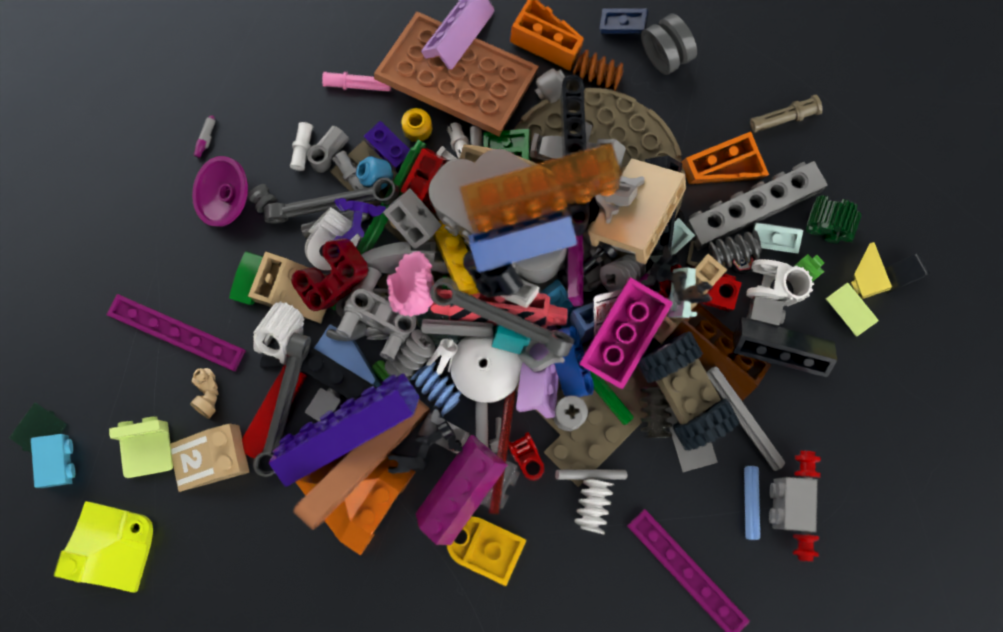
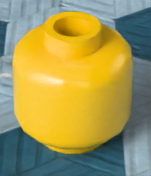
M413 108L403 115L401 125L406 138L413 142L417 140L423 142L428 139L432 132V122L426 111Z

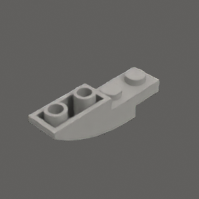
M408 241L383 245L362 254L368 267L374 268L380 273L392 275L397 273L395 268L399 267V261L403 259L404 254L420 251L425 254V258L429 259L432 271L449 274L440 251H435L436 242L426 241L416 249Z

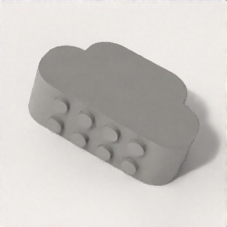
M503 149L490 150L481 155L475 163L466 159L449 161L440 168L429 186L430 200L438 218L446 225L444 228L454 236L459 234L465 238L464 242L469 247V235L564 209L563 193L556 182L513 153ZM567 248L511 264L523 280L530 283H543L552 279L563 266L567 257Z

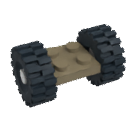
M691 331L682 333L679 336L677 335L650 349L642 355L638 362V366L647 383L657 381L678 419L672 428L685 451L695 450L700 446L703 447L707 443L716 441L717 438L725 436L726 433L731 432L740 423L729 400L726 398L720 399L698 358L703 353Z

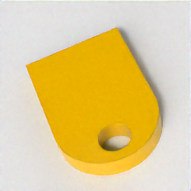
M470 517L463 527V530L467 533L466 542L459 544L453 541L451 545H447L450 556L458 564L506 586L526 539L479 517Z

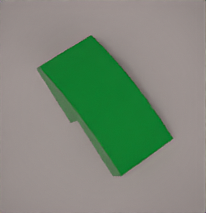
M248 251L244 253L232 284L229 299L248 305L255 304L248 295L263 256Z

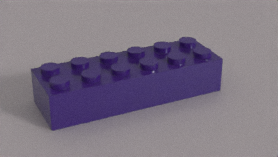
M402 373L397 377L395 374L389 376L382 382L383 385L375 389L374 386L368 388L361 394L362 397L354 401L351 398L340 406L341 409L336 412L330 410L322 415L320 421L315 424L309 422L304 425L296 435L288 434L279 441L280 445L273 451L274 455L269 464L284 486L291 485L413 416L420 397L406 375Z

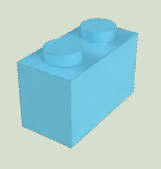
M57 434L31 438L34 488L73 484L72 478L75 477V466L71 463L70 454L73 453V442L69 439V436Z

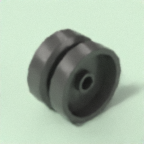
M669 14L659 20L658 25L653 24L642 31L641 39L645 52L653 65L664 75L677 70L680 64H686L696 58L697 46L688 26L678 15Z

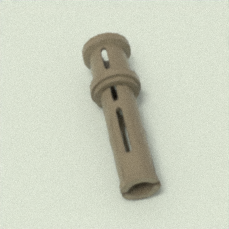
M812 95L810 99L801 102L794 101L789 107L751 118V129L756 133L791 120L802 121L804 117L813 114L820 115L823 110L822 103L817 95Z

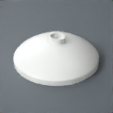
M464 337L457 345L458 351L454 354L450 367L452 380L458 390L466 397L477 402L491 403L504 399L515 390L520 381L523 361L516 353L491 347L493 337ZM483 359L488 361V365L485 368L480 367V362Z

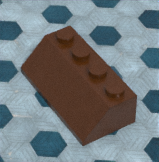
M697 303L691 310L696 312L697 316L684 318L665 340L691 331L703 353L698 359L704 370L707 372L713 367H718L738 397L743 401L759 385L771 364L766 361L735 354L733 351V332L701 304Z

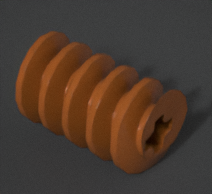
M586 49L579 56L573 75L580 71L581 79H584L588 74L589 82L597 78V85L600 86L605 81L606 89H609L614 84V91H616L624 71L623 63L620 62L617 67H614V59L606 64V56H603L598 61L596 52L590 58L589 50Z

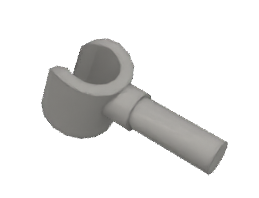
M500 417L495 418L496 438L489 440L491 450L494 453L504 449Z

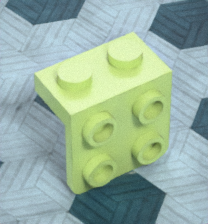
M147 417L142 419V423L133 424V421L118 423V427L109 429L110 438L120 441L124 477L133 478L172 470L173 461L168 422L158 420L157 417Z

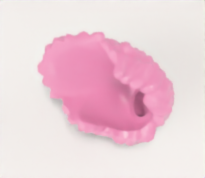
M420 251L404 254L403 259L399 261V267L395 268L397 273L389 275L386 280L388 294L390 295L388 298L390 307L393 312H399L400 315H408L409 317L427 312L428 308L433 304L430 296L431 288L434 285V278L431 274L432 265L429 263V259L425 258V254Z

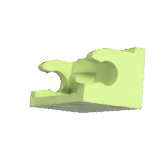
M849 283L844 284L826 298V301L833 307L856 337L879 321Z

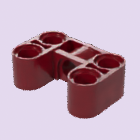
M347 238L330 240L324 244L323 256L332 268L330 270L331 273L326 278L315 267L297 270L292 275L291 281L294 289L312 311L333 307L368 275L367 262L355 245Z

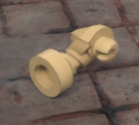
M200 368L194 372L192 383L204 393V396H196L190 404L202 416L209 419L216 412L215 403L217 395H219L214 373L208 368Z

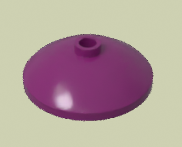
M226 156L214 157L201 167L194 181L192 198L195 211L204 223L221 227L230 224L239 216L245 206L248 195V183L244 169L236 160Z

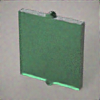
M34 402L9 438L23 447V451L32 453L31 438L61 434L68 424L55 416L54 411H48Z

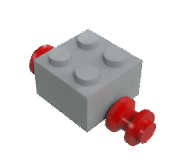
M800 451V455L795 456V460L800 462V470L796 471L794 476L805 478L786 477L774 479V483L770 485V498H773V508H770L769 522L772 523V529L797 530L804 533L803 535L793 534V538L798 540V549L793 550V555H798V560L813 561L814 556L819 557V553L814 550V542L819 540V536L809 535L811 531L816 532L817 480H813V478H820V473L815 471V463L820 462L821 457H817L816 452Z

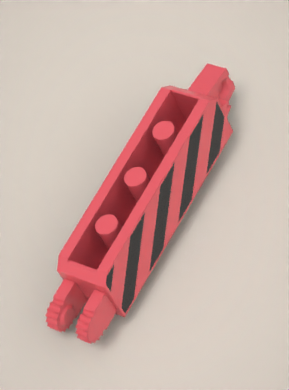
M436 290L437 294L443 299L452 297V290ZM481 293L471 295L547 329V326L553 325L566 326L568 309L550 304V297L547 294L538 293L527 308L505 300L501 296L487 298ZM433 302L430 306L432 312L448 315L449 320L493 323L494 326L497 324L452 303L448 306H439Z

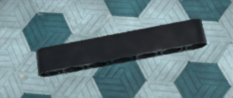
M568 75L562 81L560 95L564 209L567 208L571 221L573 218H579L583 221L581 223L572 221L575 236H579L587 230L590 216L583 80L577 75ZM570 131H575L578 134H572ZM575 152V153H577V154H579V155L574 156V155H571L570 153ZM571 174H577L580 177L574 178L571 176ZM578 196L581 200H574L571 197Z

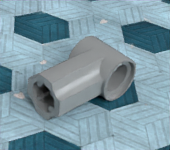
M332 126L318 144L309 148L307 157L314 171L319 173L326 172L331 166L333 157L348 142L349 137L338 127ZM324 156L322 161H314L316 157Z

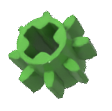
M807 254L794 265L801 268L804 267L806 271H809L810 277H813L812 282L824 272L821 268L824 261L818 255L812 258Z

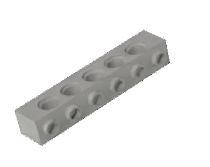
M814 161L809 164L802 162L792 168L793 171L787 174L781 172L771 178L772 181L766 184L764 181L751 187V191L745 194L743 191H740L731 196V200L723 203L719 201L709 207L710 210L704 213L697 211L690 215L686 226L695 234L692 241H695L694 245L697 251L708 246V241L715 243L717 239L728 237L753 225L754 222L764 220L821 193L828 185ZM791 181L798 182L800 188H795ZM770 191H777L780 198L773 197ZM750 200L757 201L759 208L751 206ZM729 210H735L739 217H732L729 214ZM708 220H715L718 223V227H711L708 224Z

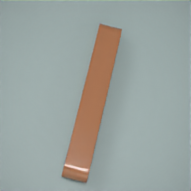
M419 399L413 416L354 448L299 502L293 512L310 528L315 529L422 422L428 415L430 408Z

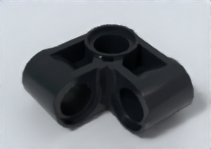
M472 251L464 255L463 265L483 296L487 298L510 296L524 286L511 263L478 272Z

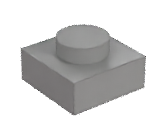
M613 182L605 192V202L614 203L616 206H629L637 196V186Z

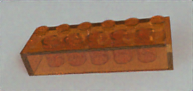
M610 143L467 184L459 188L472 230L483 232L490 230L493 227L492 225L514 223L520 217H536L544 210L552 208L553 211L565 208L566 204L585 203L591 200V197L600 194L601 196L612 195L620 187L621 170L613 145Z

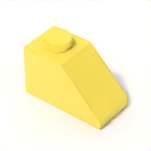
M875 242L869 244L853 276L854 281L851 282L852 288L857 294H860L861 299L888 291L892 287Z

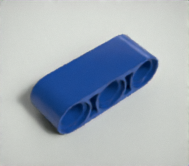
M574 326L558 329L557 331L566 333L574 340L568 356H562L565 361L563 363H554L564 396L582 397L592 395L594 384L590 370L579 365L585 353L577 329Z

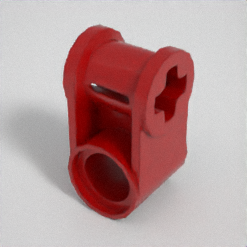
M526 432L524 437L514 442H506L525 478L531 481L540 479L544 473V464L529 432ZM529 463H537L540 466V472L537 475L527 473L526 467Z

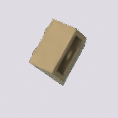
M268 252L264 253L248 297L254 302L269 307L280 301L290 306L293 305L305 319L320 324L327 310H310L292 285L291 278L293 273L308 267Z

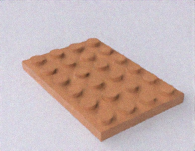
M416 12L374 72V79L500 136L536 76L539 66L475 38L453 69H448L439 56L425 58L421 53V50L442 23Z

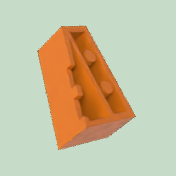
M527 0L512 25L510 42L571 71L580 55L584 38L564 20H559L552 13L553 10L550 7H545L538 0Z
M751 131L681 161L688 184L761 180L769 175Z

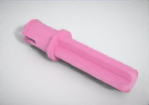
M344 72V74L323 73L322 83L324 87H342L343 90H347V88L378 91L391 90L390 86L375 80L371 76L348 75L347 72Z

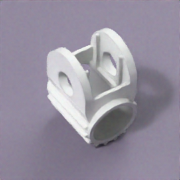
M330 207L308 231L311 234L305 243V255L309 262L318 269L331 270L332 268L324 256L320 255L319 249L326 242L334 240L336 236H342L351 228L352 221ZM356 234L350 240L355 245V247L357 246L360 236Z
M755 260L752 262L751 268L753 272L763 274L761 286L757 285V287L747 290L746 295L751 299L755 296L784 302V307L804 300L813 291V277H810L809 271H806L804 267L801 268L797 265L792 267L786 263L773 260ZM775 280L774 289H771V283ZM786 280L792 284L794 294L788 290Z
M281 301L275 303L253 332L254 351L280 359V363L287 365L289 357L287 349L294 333L303 335L302 326L305 319L298 309ZM273 338L279 342V350L268 347Z

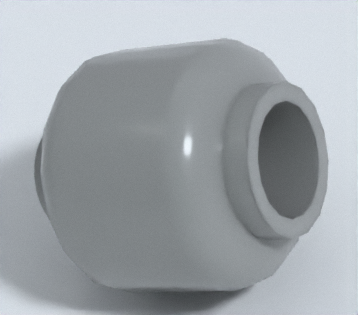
M550 69L537 78L536 84L538 88L535 91L542 101L547 99L550 103H554L560 99L562 81L565 78L561 70Z

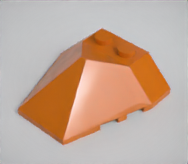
M351 451L296 481V484L305 496ZM388 456L324 520L339 541L359 555H362L375 535L374 531L399 493L404 491L415 474V471L412 469L410 472L389 473L388 467H396L398 462L396 460H389Z

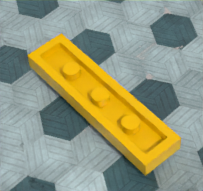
M438 220L441 227L434 233L433 237L452 280L457 284L458 290L466 294L480 293L463 265V258L468 250L462 237L459 234L454 236L444 228L446 225Z

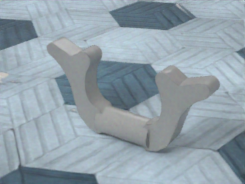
M620 175L611 176L602 188L597 191L596 203L604 211L606 223H610L612 216L619 212V207L605 202V192L613 182L639 187L644 184L643 176L638 178H627Z
M530 339L529 345L524 346L520 355L518 354L519 358L535 372L542 371L551 364L563 363L565 361L562 356L550 351L543 359L535 360L529 354V351L539 342Z

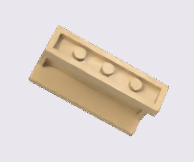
M631 158L627 167L624 166L622 168L620 176L627 178L643 176L644 184L637 187V196L629 206H618L619 212L612 216L610 223H606L605 213L600 208L596 221H593L589 226L588 235L590 236L592 246L597 247L601 241L634 252L636 261L646 264L686 190L685 174Z

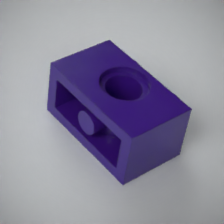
M379 121L363 137L365 142L383 160L389 162L391 168L398 174L410 149L386 125Z

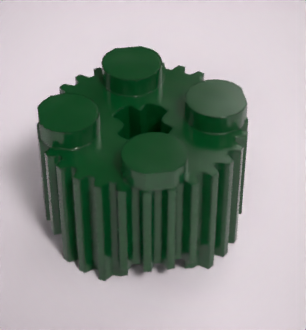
M824 195L817 197L807 222L806 232L812 235L820 234L825 236V241L832 244H839L840 240L852 242L862 216L860 211L856 210L857 204L844 199L841 202L828 201L829 197Z

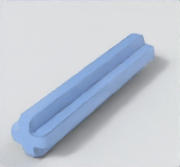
M746 466L744 468L745 537L748 540L760 539L759 468L757 466Z

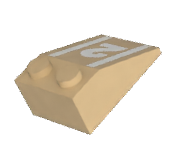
M222 425L170 444L179 492L250 473L239 425Z

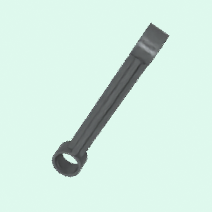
M380 178L374 183L373 187L289 204H267L263 207L264 220L272 224L283 223L291 217L326 211L330 207L336 209L337 206L334 203V199L337 198L364 203L378 200L385 205H390L399 197L400 191L399 187L389 178ZM385 183L391 184L393 187L391 195L381 199L379 195L381 185Z
M450 278L437 280L431 288V299L437 305L448 306L452 303L542 343L550 352L556 355L568 356L574 343L573 338L564 332L557 330L549 331L458 290L457 284ZM441 284L448 286L452 290V297L449 299L441 298L436 292V287Z
M294 333L290 339L287 349L289 357L264 451L256 456L253 463L256 473L260 476L269 477L275 474L274 470L266 471L263 469L261 459L264 455L272 457L274 455L273 451L280 445L279 441L283 437L302 362L310 348L311 338L309 336Z

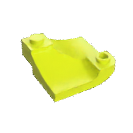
M85 501L72 537L65 550L61 552L54 576L133 593L137 592L152 542V522L145 515ZM136 523L140 526L138 532L134 529Z

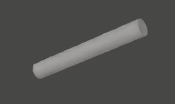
M556 470L555 476L557 480H625L627 478V471Z

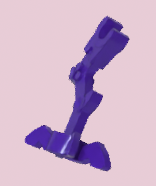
M344 198L334 199V203L340 211L348 209L354 211L351 228L342 236H336L334 240L343 238L351 240L356 234L364 237V231L361 228L362 213L369 214L371 217H377L386 210V207L374 206L373 204L353 200L346 201Z

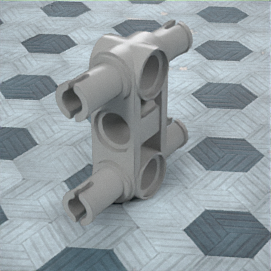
M368 267V275L361 281L360 285L354 287L351 295L346 300L344 306L345 315L336 332L342 337L350 338L358 320L388 336L380 356L388 361H394L401 344L406 342L410 333L415 329L417 316L409 317L408 315H400L399 312H393L390 302L373 292L382 274L378 270ZM354 298L362 300L364 306H357ZM398 321L405 324L406 331L399 328Z

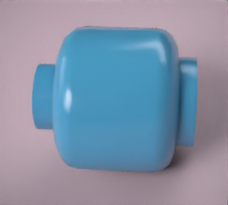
M370 156L358 164L356 174L360 183L365 187H373L374 183L380 178L393 179L392 168L386 160ZM382 184L380 190H383L388 184Z

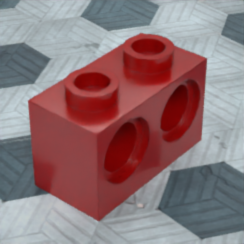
M422 148L401 192L405 193L411 188L422 202H425L429 196V186L432 179L440 168L446 164L448 159L428 148Z
M723 274L712 286V289L707 292L712 297V300L701 304L728 312L733 311L742 282L736 281L735 276ZM720 286L729 288L730 296L728 298L720 295Z

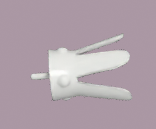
M442 339L439 347L426 365H431L441 355L437 374L443 372L449 359L448 372H450L453 356L458 351L457 344L453 340Z

